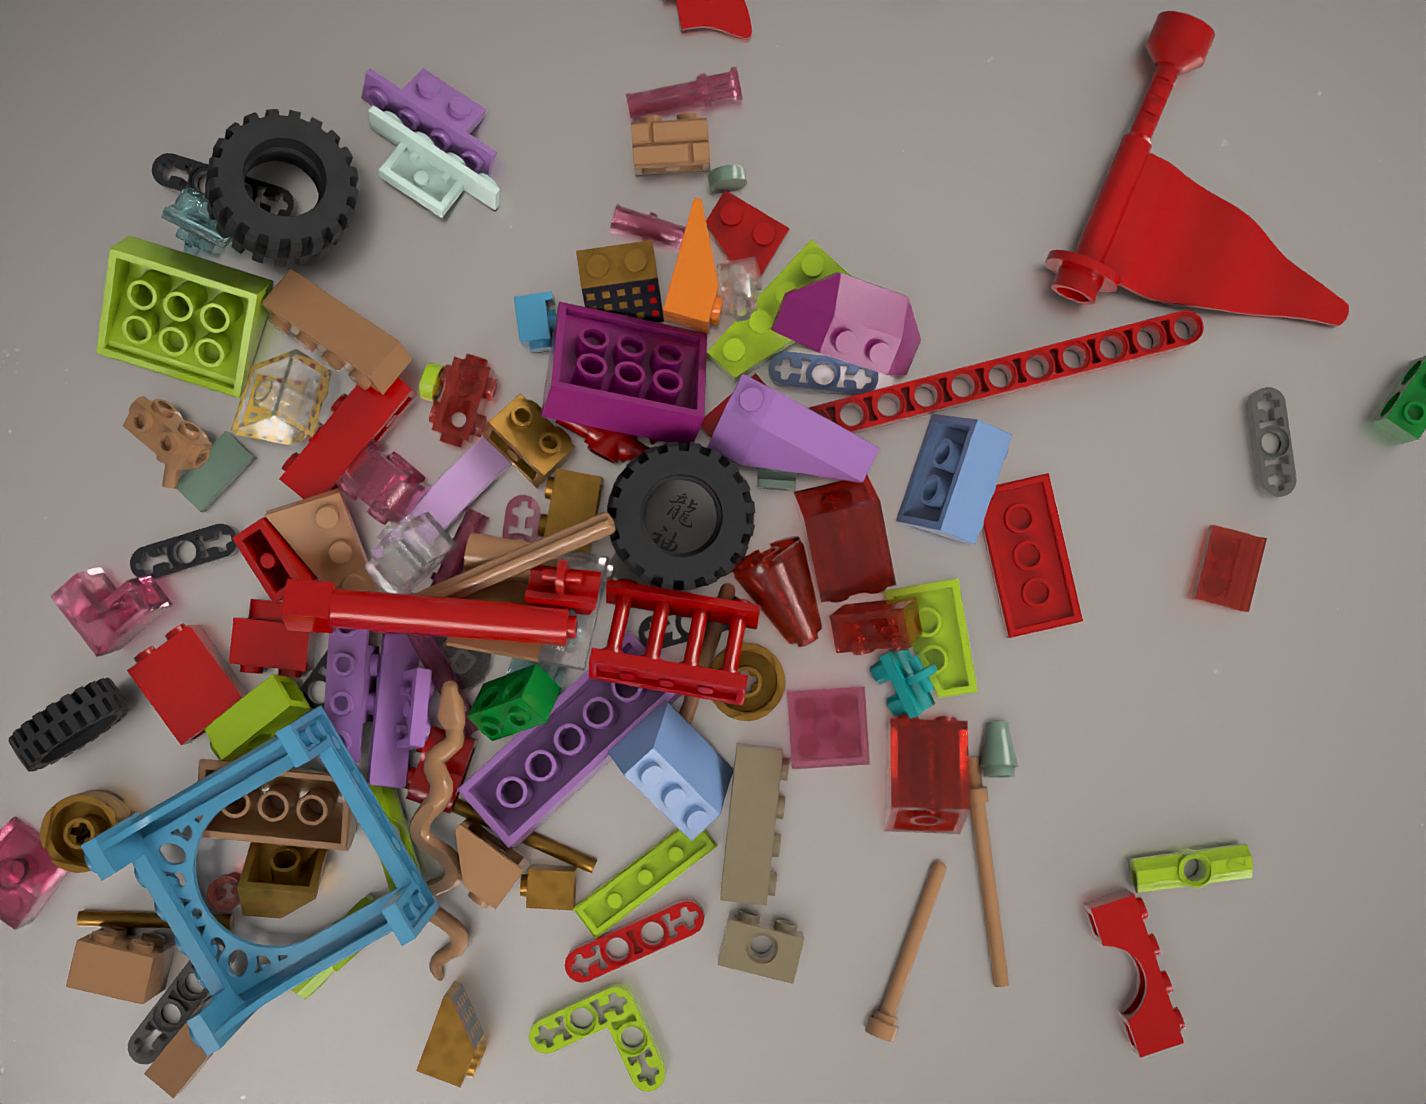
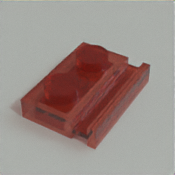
M1209 525L1191 599L1245 613L1249 612L1267 538L1217 525Z

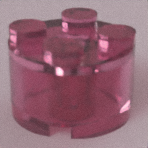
M371 439L341 476L342 482L338 487L353 500L360 498L370 506L367 512L381 524L386 525L388 521L396 525L398 523L403 524L432 486L430 483H422L426 477L405 458L395 451L386 455L380 451L384 444Z

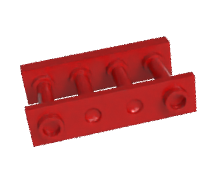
M607 578L606 603L614 604L615 609L606 647L602 649L591 648L589 657L590 679L744 705L748 675L740 674L737 670L745 628L757 630L761 605L752 604L745 599L727 600L642 585L627 578L618 580ZM630 608L654 611L645 654L641 656L626 654L621 651ZM669 614L692 618L684 660L679 663L665 661L660 658ZM707 621L730 625L723 665L718 670L699 665Z

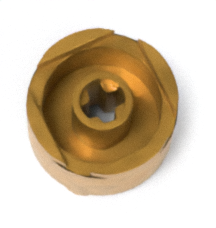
M742 643L737 671L741 674L742 671L748 670L750 676L757 677V682L751 684V691L746 692L743 706L713 701V703L721 712L733 719L754 721L767 716L779 704L785 690V674L779 660L768 649L754 643ZM725 649L716 656L710 669L718 670L722 668Z
M91 790L68 796L52 806L42 820L40 840L43 849L47 850L53 859L51 861L65 871L73 873L91 871L85 862V852L81 845L130 817V809L117 797L104 791ZM83 825H87V829L91 831L90 837L89 832L83 830Z

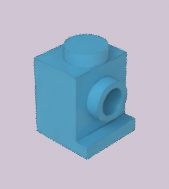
M552 291L515 296L514 304L521 345L523 347H530L531 352L551 350L552 333L554 332L556 310H549L548 307L556 305Z

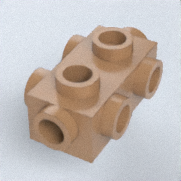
M141 396L131 404L129 414L122 426L157 455L156 459L159 462L165 464L162 486L173 489L178 488L180 470L200 469L209 459L210 449L213 444L197 425L183 420L180 412L165 400L155 399L150 401L145 396Z

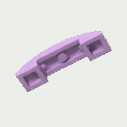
M482 437L419 499L390 534L416 560H419L445 534L444 531L512 464Z

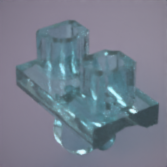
M186 188L180 192L174 204L164 208L161 218L179 226L175 236L185 241L184 253L195 256L200 249L211 254L215 245L225 248L233 239L230 237L223 239L216 230L217 221L211 220L210 217L200 213L205 201L204 194L192 188Z

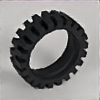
M101 678L96 682L88 683L85 687L81 686L75 689L72 694L69 695L68 693L56 703L53 702L46 706L45 710L39 711L32 716V719L25 721L20 728L16 729L12 733L13 735L9 737L8 742L27 771L34 772L47 767L49 764L52 765L58 762L62 757L66 758L73 751L86 746V743L97 739L100 734L105 733L112 725L117 724L130 710V706L110 678Z

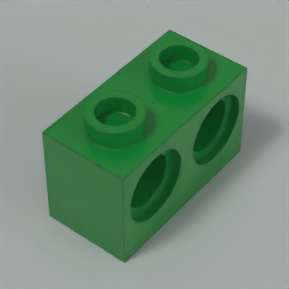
M1426 356L1412 360L1371 421L1373 425L1401 444L1419 440L1426 429Z
M536 663L483 683L467 718L480 729L482 734L491 741H495L546 723L562 688Z

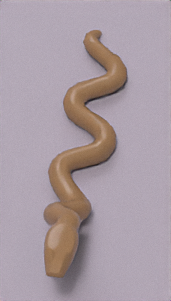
M446 681L443 684L437 718L445 730L446 737L443 741L434 745L425 755L423 770L430 785V792L414 813L409 826L413 843L418 849L432 857L444 868L443 875L426 882L436 900L438 895L455 889L462 882L458 852L452 846L434 836L430 830L432 822L450 802L453 792V781L444 763L463 747L465 707L463 698L458 692L457 683L454 681ZM440 906L429 921L446 932L450 937V942L436 951L429 963L430 972L438 981L444 979L443 965L462 955L468 946V934L465 927L457 918Z

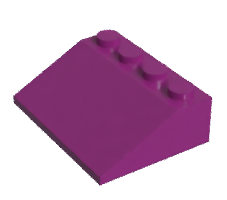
M559 302L544 386L541 417L665 442H695L705 417L707 333Z

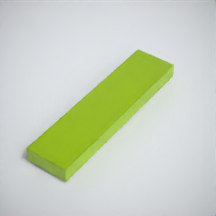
M677 827L574 906L573 910L596 939L715 849L718 844L706 828L691 841Z

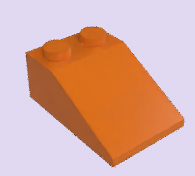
M694 198L663 313L667 323L709 334L711 324L716 326L719 324L724 306V297L719 296V284L702 199Z

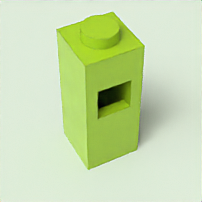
M272 674L204 728L210 739V748L213 753L222 761H234L277 736L275 732L294 722L311 708L293 677Z

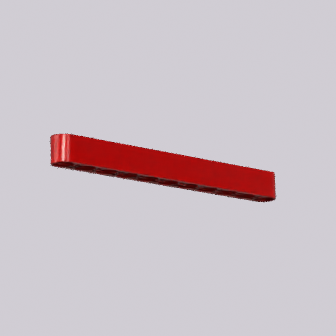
M1182 310L811 406L808 409L856 434L1181 350L1198 341L1204 331V324L1196 312ZM1176 321L1184 322L1188 326L1190 332L1188 339L1180 338L1176 334L1174 329ZM1139 331H1146L1152 336L1153 345L1151 349L1144 348L1139 344L1137 339ZM1102 340L1111 341L1115 345L1117 351L1115 358H1108L1102 354L1100 350ZM1065 350H1073L1079 355L1080 364L1078 368H1072L1065 364L1063 360ZM1036 359L1042 364L1044 370L1042 377H1033L1027 372V360ZM998 368L1005 372L1007 383L1004 387H997L991 383L989 379L991 369ZM953 379H965L970 385V394L966 397L956 395L952 389ZM925 387L932 391L934 395L933 404L930 406L920 405L915 399L916 389ZM882 397L892 398L897 404L896 414L892 416L883 415L878 409V400ZM847 406L855 407L861 414L860 423L852 426L845 424L840 416L841 410Z

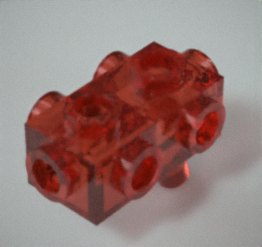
M466 354L465 359L454 356L452 365H445L440 380V386L444 387L441 400L434 401L429 415V422L433 423L431 430L441 434L440 442L461 448L463 441L472 444L474 436L481 438L487 421V416L481 414L485 400L492 401L494 399L498 386V379L493 378V369L487 367L488 360ZM459 413L466 416V422L462 427H456L453 424L454 416Z

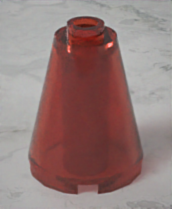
M791 536L770 543L771 548L760 553L759 549L738 561L732 572L734 578L756 605H761L760 610L787 643H797L798 647H803L818 639L817 633L822 629V622L804 544L799 536Z

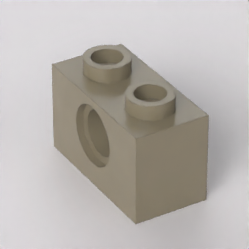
M741 910L738 911L737 916L729 914L718 955V965L793 984L804 942L803 932L797 931L798 925L783 920H775L774 925L760 922L761 916ZM758 936H766L771 939L773 944L768 952L760 954L753 951L750 946L753 939Z

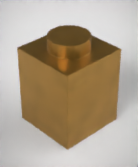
M531 864L528 874H522L520 881V897H526V908L572 911L576 899L577 867Z

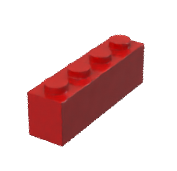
M398 377L384 394H381L371 386L364 390L356 385L349 395L344 393L334 402L330 409L333 414L325 424L318 423L306 437L309 443L301 453L295 452L285 461L282 466L284 473L279 480L302 499L341 488L418 393Z

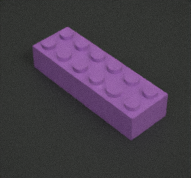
M629 631L624 636L621 651L637 656L645 654L646 646L635 634ZM588 669L558 696L546 723L519 732L457 790L508 848L518 847L612 760L608 751L665 699L672 705L681 695L590 679Z

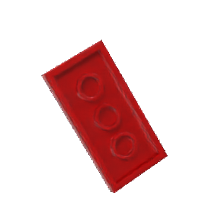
M1049 473L996 485L983 520L982 533L1007 638L1083 622Z

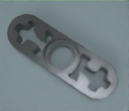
M1265 387L1253 392L1249 396L1246 408L1258 488L1265 496L1278 498L1286 496L1294 490L1297 478L1285 398L1279 390ZM1264 395H1266L1267 401H1273L1275 405L1273 409L1268 411L1269 422L1277 419L1278 425H1269L1260 429L1259 423L1266 422L1267 415L1264 409H1258L1257 404L1263 401ZM1267 432L1277 434L1281 440V447L1275 454L1266 452L1262 447V438ZM1283 457V463L1275 464L1277 475L1284 476L1285 483L1280 484L1279 491H1277L1276 485H1269L1268 478L1274 476V465L1265 466V460L1270 461Z

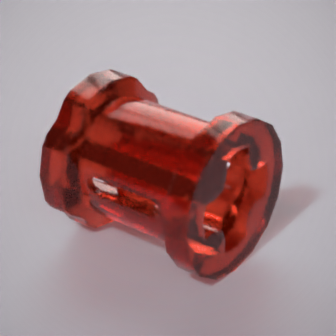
M232 872L213 880L209 885L207 900L215 910L222 912L230 911L240 904L237 887L241 873ZM228 884L233 886L231 893L235 895L230 899L226 897L227 890L223 888Z

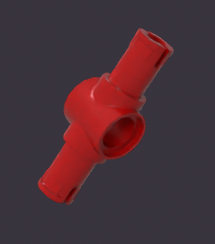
M560 420L555 421V423L585 438L584 443L588 444L587 449L590 452L613 464H618L619 461L625 463V461L630 462L634 457L636 458L650 448L638 441V437L635 435Z

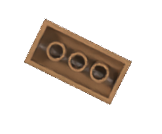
M200 759L198 781L232 761ZM293 767L224 807L209 823L202 837L349 851L355 836L357 819L328 770ZM200 815L197 819L201 820L203 815Z

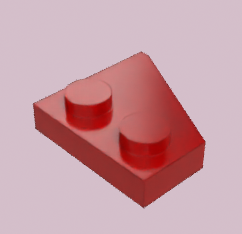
M724 190L706 220L708 230L719 243L727 260L732 264L743 281L746 290L752 293L789 233L790 228L727 190Z

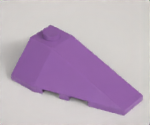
M742 374L707 448L717 450L722 453V456L742 466L815 475L817 477L863 483L880 449L780 392Z

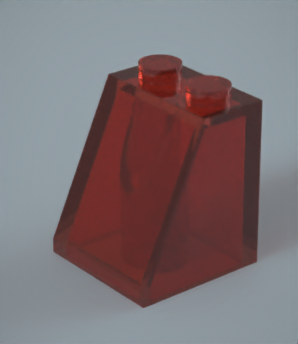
M866 475L863 483L842 480L794 492L811 569L821 603L826 601L832 603L842 602L852 595L864 592L876 594L883 592L887 587L896 585L881 502L868 475Z
M908 715L890 718L886 740L884 831L960 834L970 811L968 721H957V718L952 716H940L934 720L919 719L917 716L910 719Z

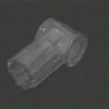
M756 257L717 264L724 314L731 316L737 322L749 320L753 311L757 310V291L762 290L761 275Z

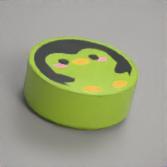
M433 362L426 365L419 382L418 392L421 399L436 402L439 399L446 380V367L444 365Z

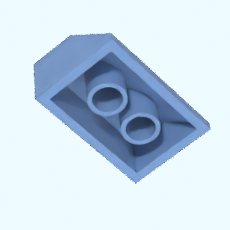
M932 414L896 521L946 538L976 544L978 535L983 528V520L996 489V482L1003 461L1008 454V446L1012 434L978 419Z
M666 699L608 751V754L622 774L691 841L720 815L733 774V768Z

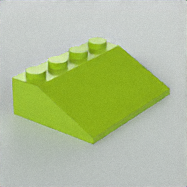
M129 235L109 250L96 353L240 398L243 395L268 316V311L261 302L272 291L274 281Z

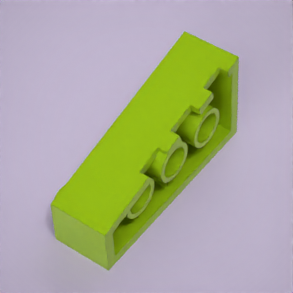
M811 239L709 348L707 359L733 383H736L740 380L742 374H750L771 360L777 353L797 343L771 330L786 292L793 289L798 290L811 282L837 272L851 275Z

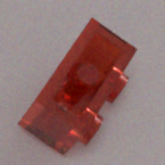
M916 597L844 604L829 616L836 653L852 652L853 655H863L874 652L876 649L887 648L892 652L903 651L911 648L912 644L923 634Z

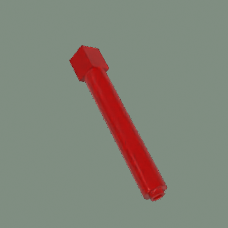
M288 578L280 612L287 630L334 634L335 628L556 646H568L569 639H576L578 616L571 615V608L336 589L334 582Z

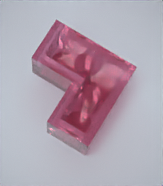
M101 567L76 573L50 596L96 657L122 649L173 605L150 574L127 580L117 589Z

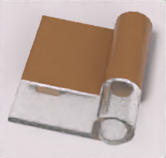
M472 532L465 549L464 569L465 571L470 570L531 542ZM575 550L541 564L543 566L557 567L560 559L569 560V568L599 571L602 574L596 610H592L590 615L575 614L571 609V615L578 616L576 639H569L568 646L455 637L447 638V646L585 671L604 587L606 588L607 578L613 579L615 566L609 565L608 556ZM531 569L462 599L525 603L524 595L528 587Z

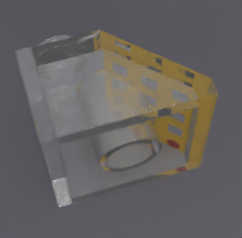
M298 349L252 365L230 432L240 436L287 445L312 438L319 427L320 421L318 418L323 402L329 394L328 385L332 371Z

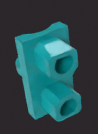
M905 642L879 656L880 660L870 667L876 682L883 684L891 680L897 692L887 698V705L894 717L908 715L912 719L936 704L930 693L935 688L929 676L938 670L935 664L924 667L918 655L912 657Z

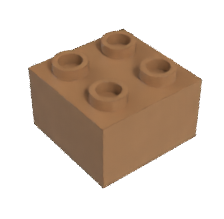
M106 924L104 928L92 931V933L76 941L66 987L143 1005L166 989L176 944L164 942L165 937L159 934L142 933V936L128 934V928Z

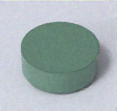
M739 165L721 166L713 169L707 175L709 189L715 193H723L724 190L728 192L736 191L747 184L745 169Z

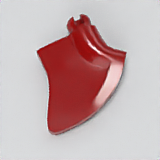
M675 0L681 31L708 28L744 40L749 39L752 34L751 20L745 0Z

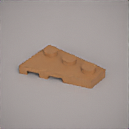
M341 488L266 511L265 516L320 581L334 582L336 589L379 592Z

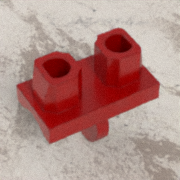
M561 559L557 567L536 566L530 570L529 583L524 595L525 603L569 607L575 614L590 615L592 610H596L602 574L599 571L569 568V560Z

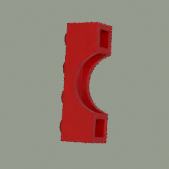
M1125 889L1083 903L1095 940L1102 946L1125 950L1131 955L1136 964L1138 987L1132 1001L1120 1012L1132 1050L1141 1058L1183 1044L1184 1040L1181 1031L1185 1030V1023L1178 1007H1172L1168 994L1173 993V987L1165 970L1160 971L1156 957L1161 956V952L1154 934H1148L1144 920L1149 917L1142 898H1136L1135 894Z

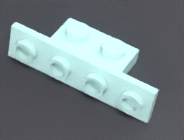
M374 105L369 109L370 129L397 146L379 169L380 178L441 218L463 190L493 210H496L500 201V188H498L496 182L484 173H479L478 175L466 167L465 162L452 152L445 153L437 148L434 142L424 133L419 131L415 133L405 127L394 113L390 111L383 112Z

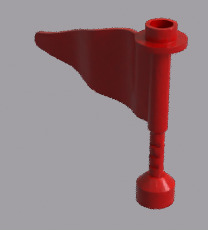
M1178 11L1159 13L1146 42V48L1156 66V70L1131 129L1121 140L1075 251L1051 250L1048 253L1045 264L1056 274L1051 288L1057 294L1069 300L1086 305H1093L1099 291L1115 292L1118 286H1121L1143 298L1171 305L1219 310L1252 316L1300 319L1330 326L1341 325L1346 321L1349 314V305L1342 298L1287 259L1249 215L1194 182L1170 162L1150 153L1152 148L1151 138L1178 75L1201 68L1215 38L1214 30L1197 17Z

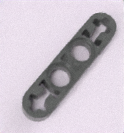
M215 937V942L225 948L223 940ZM237 950L233 951L230 955V966L237 956ZM190 960L131 1036L127 1050L133 1061L139 1064L153 1063L210 994L207 988H204L199 994L190 993L186 989L185 978L188 974L194 973L195 969ZM173 1004L180 1010L181 1017L177 1024H168L162 1019L161 1010L164 1005ZM156 1029L162 1032L152 1043L154 1050L144 1053L141 1050L143 1047L141 1040L147 1039Z

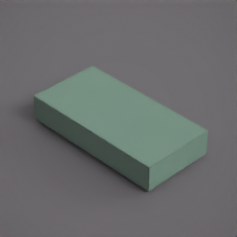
M225 431L213 443L210 449V457L200 469L187 470L179 479L178 488L176 489L200 512H205L256 457L230 432Z

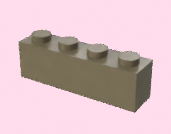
M740 743L736 745L720 891L721 901L767 905L768 895L775 896L777 873L770 872L772 857H779L781 834H774L776 818L783 819L785 796L779 795L780 780L787 781L789 771V758L783 757L782 748Z

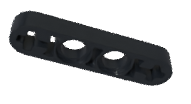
M172 153L162 154L155 159L152 164V175L158 184L169 191L208 202V199L205 198V193L200 192L197 186L199 178L207 174L208 164ZM173 163H175V168L181 173L189 175L188 182L177 176H171L168 181V177L163 174L164 168L171 169ZM245 177V185L251 186L253 190L251 199L258 206L260 205L265 211L275 214V210L270 205L261 203L262 190H266L263 193L266 199L278 202L280 197H283V201L288 205L286 210L280 209L277 215L296 216L298 204L288 190L251 177Z

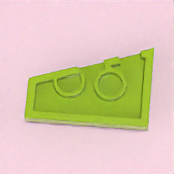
M959 578L884 590L885 597L893 608L900 625L908 636L923 666L935 664L938 671L930 675L929 678L939 698L978 692Z

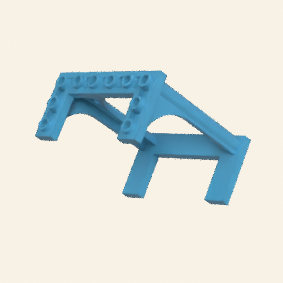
M322 706L315 708L275 732L277 736L150 810L141 815L136 812L81 845L85 852L84 859L91 871L98 874L101 881L115 874L128 864H133L137 881L142 887L148 889L155 901L154 907L158 916L163 921H167L175 934L174 940L177 948L181 953L188 956L195 968L194 973L198 983L202 987L207 988L212 997L186 1021L192 1041L198 1047H202L206 1056L221 1049L257 1009L380 938L394 932L401 946L414 940L440 907ZM319 755L397 888L306 940L282 946L261 945L244 940L227 930L217 921L201 896L196 876V857L200 840L209 823L224 807L294 766L298 768ZM203 815L201 820L197 819V817ZM187 826H190L192 837L188 840L185 836L173 831L179 829L180 833H182ZM171 843L180 846L186 853L184 862L172 863L167 861L160 850L162 845ZM176 872H181L186 879L184 886L181 885L180 879L175 875ZM196 908H199L202 911L201 917L197 912ZM215 937L223 940L225 944L223 952H221L218 943L215 942ZM235 950L244 951L248 959L247 969L241 975H235L229 965L230 955ZM264 955L271 963H263L260 966L263 970L257 972L259 965L258 956ZM280 955H287L283 959L280 958Z

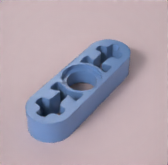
M789 351L777 353L771 359L768 368L771 381L779 387L847 396L873 391L879 380L878 372L829 356ZM783 360H790V367L802 369V361L810 362L806 370L807 383L799 382L802 374L790 373L788 379H781V372L775 371V366H781ZM818 364H827L833 369L834 379L829 384L821 385L813 379L812 371ZM840 366L847 367L846 375H856L859 369L865 370V376L871 378V383H865L863 389L856 388V381L844 380L845 388L837 387L841 376Z

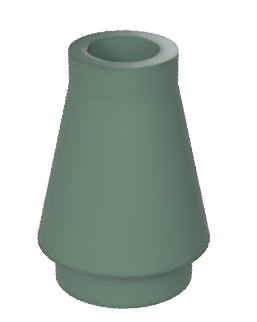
M987 722L980 768H984V777H1014L1015 767H1018L1009 731V722Z

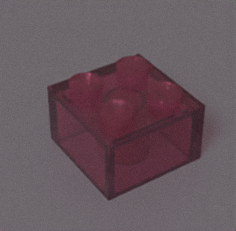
M850 685L785 690L790 766L792 769L870 765L865 686Z

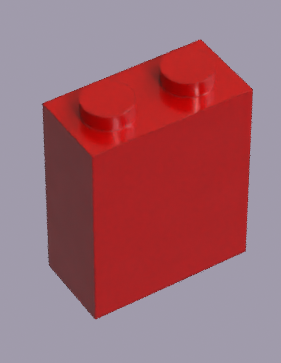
M182 623L165 635L168 641L157 649L154 646H150L135 656L136 664L129 668L127 672L179 744L185 745L192 743L206 733L204 728L249 692L200 625L186 626L185 623Z

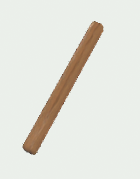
M602 512L412 595L464 598L615 532L614 520L608 512Z

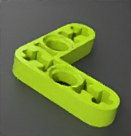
M614 983L539 1017L531 1026L529 1032L530 1044L534 1050L544 1054L553 1053L608 1027L636 1088L645 1092L655 1091L661 1087L665 1080V1063L633 993L624 984ZM611 993H615L618 998L625 996L627 1000L623 1002V1010L617 1011L615 1007H610L603 1011V1016L606 1019L600 1021L598 1009L592 1001L598 1000L599 1007H602L610 1002ZM578 1008L587 1009L592 1014L593 1021L591 1025L583 1029L574 1026L571 1021V1014L574 1010ZM558 1017H564V1025L571 1034L570 1036L566 1037L565 1030L563 1029L554 1034L552 1038L553 1043L549 1044L546 1039L539 1040L537 1038L541 1032V1026L545 1025L548 1030H552L560 1026L561 1021ZM629 1027L638 1028L643 1033L644 1039L642 1043L637 1047L625 1045L621 1038L625 1029ZM649 1048L652 1053H645V1060L650 1068H658L655 1072V1080L649 1081L647 1077L640 1078L639 1074L642 1072V1063L639 1057L634 1061H631L630 1057L638 1056Z

